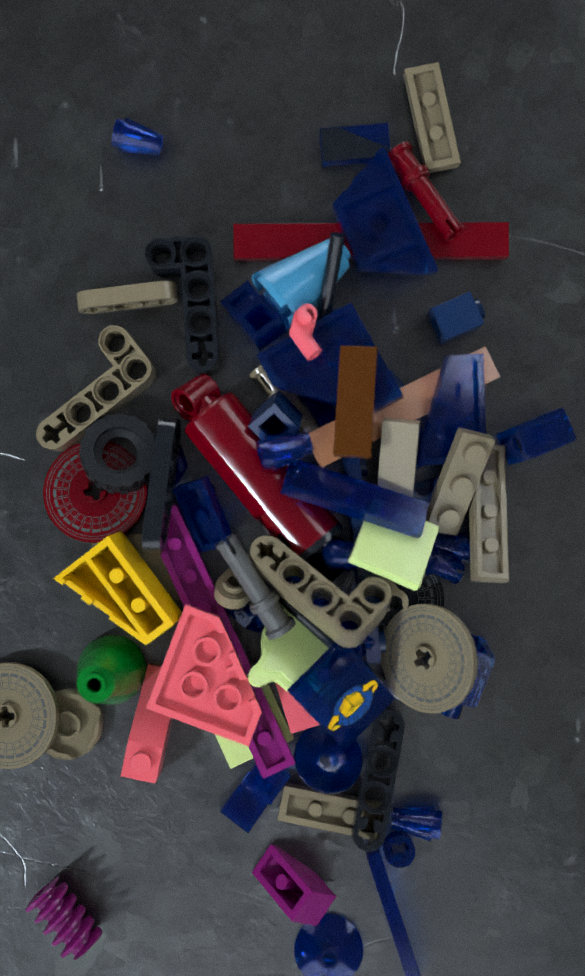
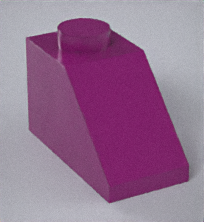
M274 844L269 846L252 871V874L283 912L295 923L317 926L337 897L316 872Z

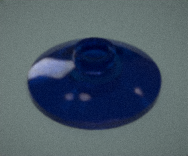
M329 723L308 728L299 737L294 750L295 767L299 776L309 787L320 793L338 794L346 791L358 780L362 770L363 758L357 741L342 727L335 732H331L327 729ZM320 757L327 758L330 762V767L323 766L320 762Z
M325 914L317 926L304 924L300 928L294 943L295 961L304 976H353L359 969L363 959L362 938L357 928L346 918L335 914ZM329 951L335 954V957L332 959H325L323 957L324 953Z

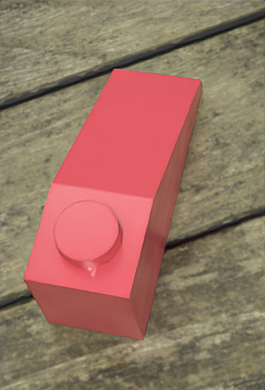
M149 663L127 742L121 777L156 784L162 772L173 718L146 709L162 667Z

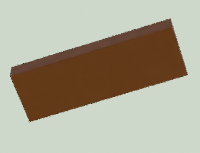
M340 346L334 457L371 459L378 358L377 347Z

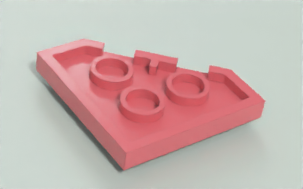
M186 604L146 709L249 747L262 712L259 702L220 616Z

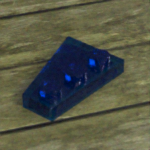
M484 353L444 356L417 453V466L444 464L458 427L486 434Z

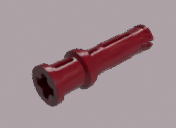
M410 142L400 143L386 155L384 159L385 164L388 167H393L402 180L400 184L402 188L408 192H413L443 235L446 242L453 240V231L458 236L465 227L459 222L429 180V169L425 164L421 165L412 153L413 146Z

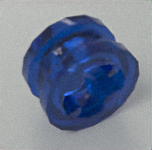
M397 830L390 832L383 842L384 855L390 865L396 868H404L413 862L416 849L411 837L406 832ZM404 842L406 853L398 852L396 856L393 855L392 845L400 846Z

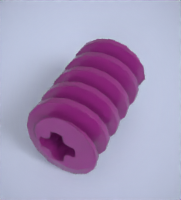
M57 876L34 895L25 911L28 913L38 908L39 913L33 922L38 924L47 920L48 923L42 932L45 936L55 931L57 934L51 945L55 947L64 942L65 947L60 953V957L64 958L73 954V960H76L97 942L103 931L100 927L91 929L94 919L91 916L83 917L86 910L83 905L73 907L77 897L74 893L64 896L68 885L65 882L55 885L60 877Z

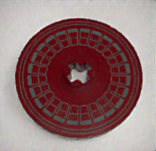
M108 442L103 448V461L111 469L125 470L136 461V458L128 450L118 444ZM80 443L62 452L49 468L43 486L44 505L53 524L67 536L85 543H100L109 535L120 531L126 534L139 521L145 510L148 484H144L136 492L131 491L124 495H121V493L110 494L104 490L99 493L100 498L96 500L87 494L92 491V484L94 482H90L83 469L79 451H81Z

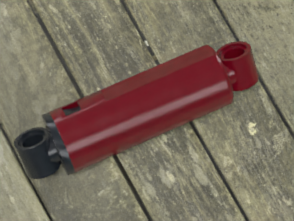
M202 373L172 391L171 401L175 410L182 418L190 420L185 427L186 435L269 536H273L281 541L330 582L336 580L352 565V563L348 562L352 549L344 540L335 537L343 528L342 525L279 448L273 452L248 427L252 415L233 393L229 392L221 396L216 382L210 376Z

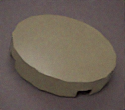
M67 688L54 692L59 706V726L55 739L46 753L57 759L72 760L83 756L95 747L102 736L104 718L98 703L86 701L77 689Z

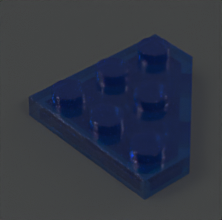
M351 302L316 321L312 337L321 347L322 352L315 359L308 361L290 336L257 354L275 389L337 405L340 346L376 347ZM379 351L374 414L403 399V394Z

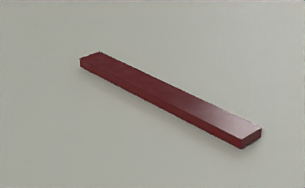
M460 222L465 227L463 232L456 236L453 231L454 239L448 242L444 240L443 235L434 223L233 224L234 261H280L330 239L332 232H338L345 235L344 245L351 255L348 261L507 260L509 257V222Z

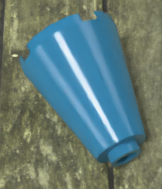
M330 239L258 270L251 275V280L257 291L259 292L263 288L266 291L264 293L266 298L264 302L287 329L291 327L293 315L301 305L311 304L315 308L319 305ZM345 245L343 246L337 282L350 267L348 259L351 258V255Z

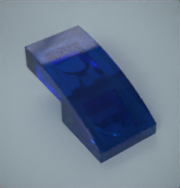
M255 762L219 810L220 813L249 833L267 805H271L291 775L285 770H281L263 779Z

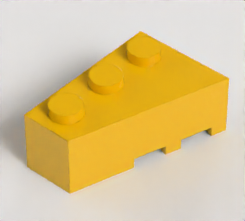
M122 531L106 537L53 578L61 585L66 584L82 596L81 599L89 605L93 604L110 616L109 619L145 645L178 622L182 615L180 608Z

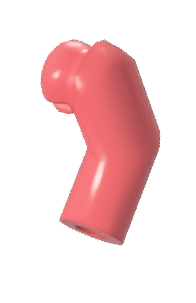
M303 304L293 315L289 335L305 358L311 361L322 352L321 347L312 337L318 312L313 305Z

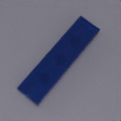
M292 457L280 494L418 539L423 533L429 502Z
M380 848L373 852H366L405 975L421 976Z

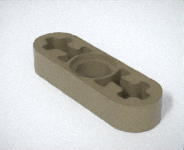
M156 281L90 289L76 294L78 312L82 314L148 308L178 302L177 284L173 281Z

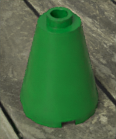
M117 634L93 640L83 650L78 661L77 689L79 694L86 701L113 705L130 700L141 689L147 670L142 650L131 639Z

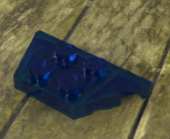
M385 147L379 148L370 163L363 171L361 170L348 189L343 191L332 205L333 212L345 235L347 244L360 272L434 275L438 271L434 258Z

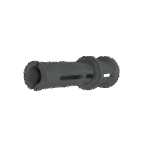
M234 533L225 537L228 544L223 542V540L219 541L215 547L220 551L251 600L249 603L250 611L252 614L259 616L267 629L265 633L267 638L273 640L286 634L294 627L296 622L293 617H288L278 601L280 596L277 591L268 589L237 539V535Z

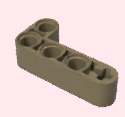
M111 325L102 330L98 338L99 347L113 367L38 425L36 438L41 446L58 452L67 450L77 444L81 438H84L86 429L90 428L95 420L98 418L102 419L108 414L114 415L154 383L157 376L154 364L124 328ZM118 336L124 337V347L118 352H112L110 350V343L113 338ZM138 363L146 364V374L140 379H132L131 369ZM116 384L119 388L118 396L112 401H106L104 390L107 386ZM89 405L91 409L90 418L80 423L77 419V411L80 407ZM69 425H72L73 427H75V430H72L67 427ZM54 428L61 430L58 434L61 439L59 442L51 440L55 436L52 432Z
M264 535L255 539L251 544L250 560L265 584L274 591H277L279 596L342 647L352 648L358 646L387 614L392 591L390 585L385 580L378 577L367 578L348 596L277 538ZM290 576H298L302 581L297 584H290L285 579ZM369 595H375L382 600V602L379 604H371L367 602L365 597ZM317 598H324L331 604L326 607H318L312 601ZM344 621H353L359 628L354 631H348L340 624Z

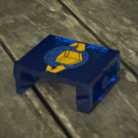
M336 642L287 690L306 712L345 750L395 700V697L358 655L350 648L342 647Z

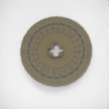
M428 603L408 606V609L399 611L390 620L384 631L386 653H381V666L391 690L407 706L423 713H441L458 706L471 692L477 675V652L469 630L454 613L439 605ZM426 652L431 654V658L428 660L429 664H426L423 660L426 657Z
M6 662L0 663V768L17 769L38 760L52 745L59 726V706L51 685L43 675L27 665ZM8 710L9 713H14V719L5 718L4 712Z

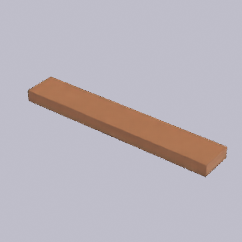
M486 346L375 400L372 442L381 438L382 421L384 418L417 420L499 378L500 375ZM335 420L304 435L320 468L342 458L333 456Z

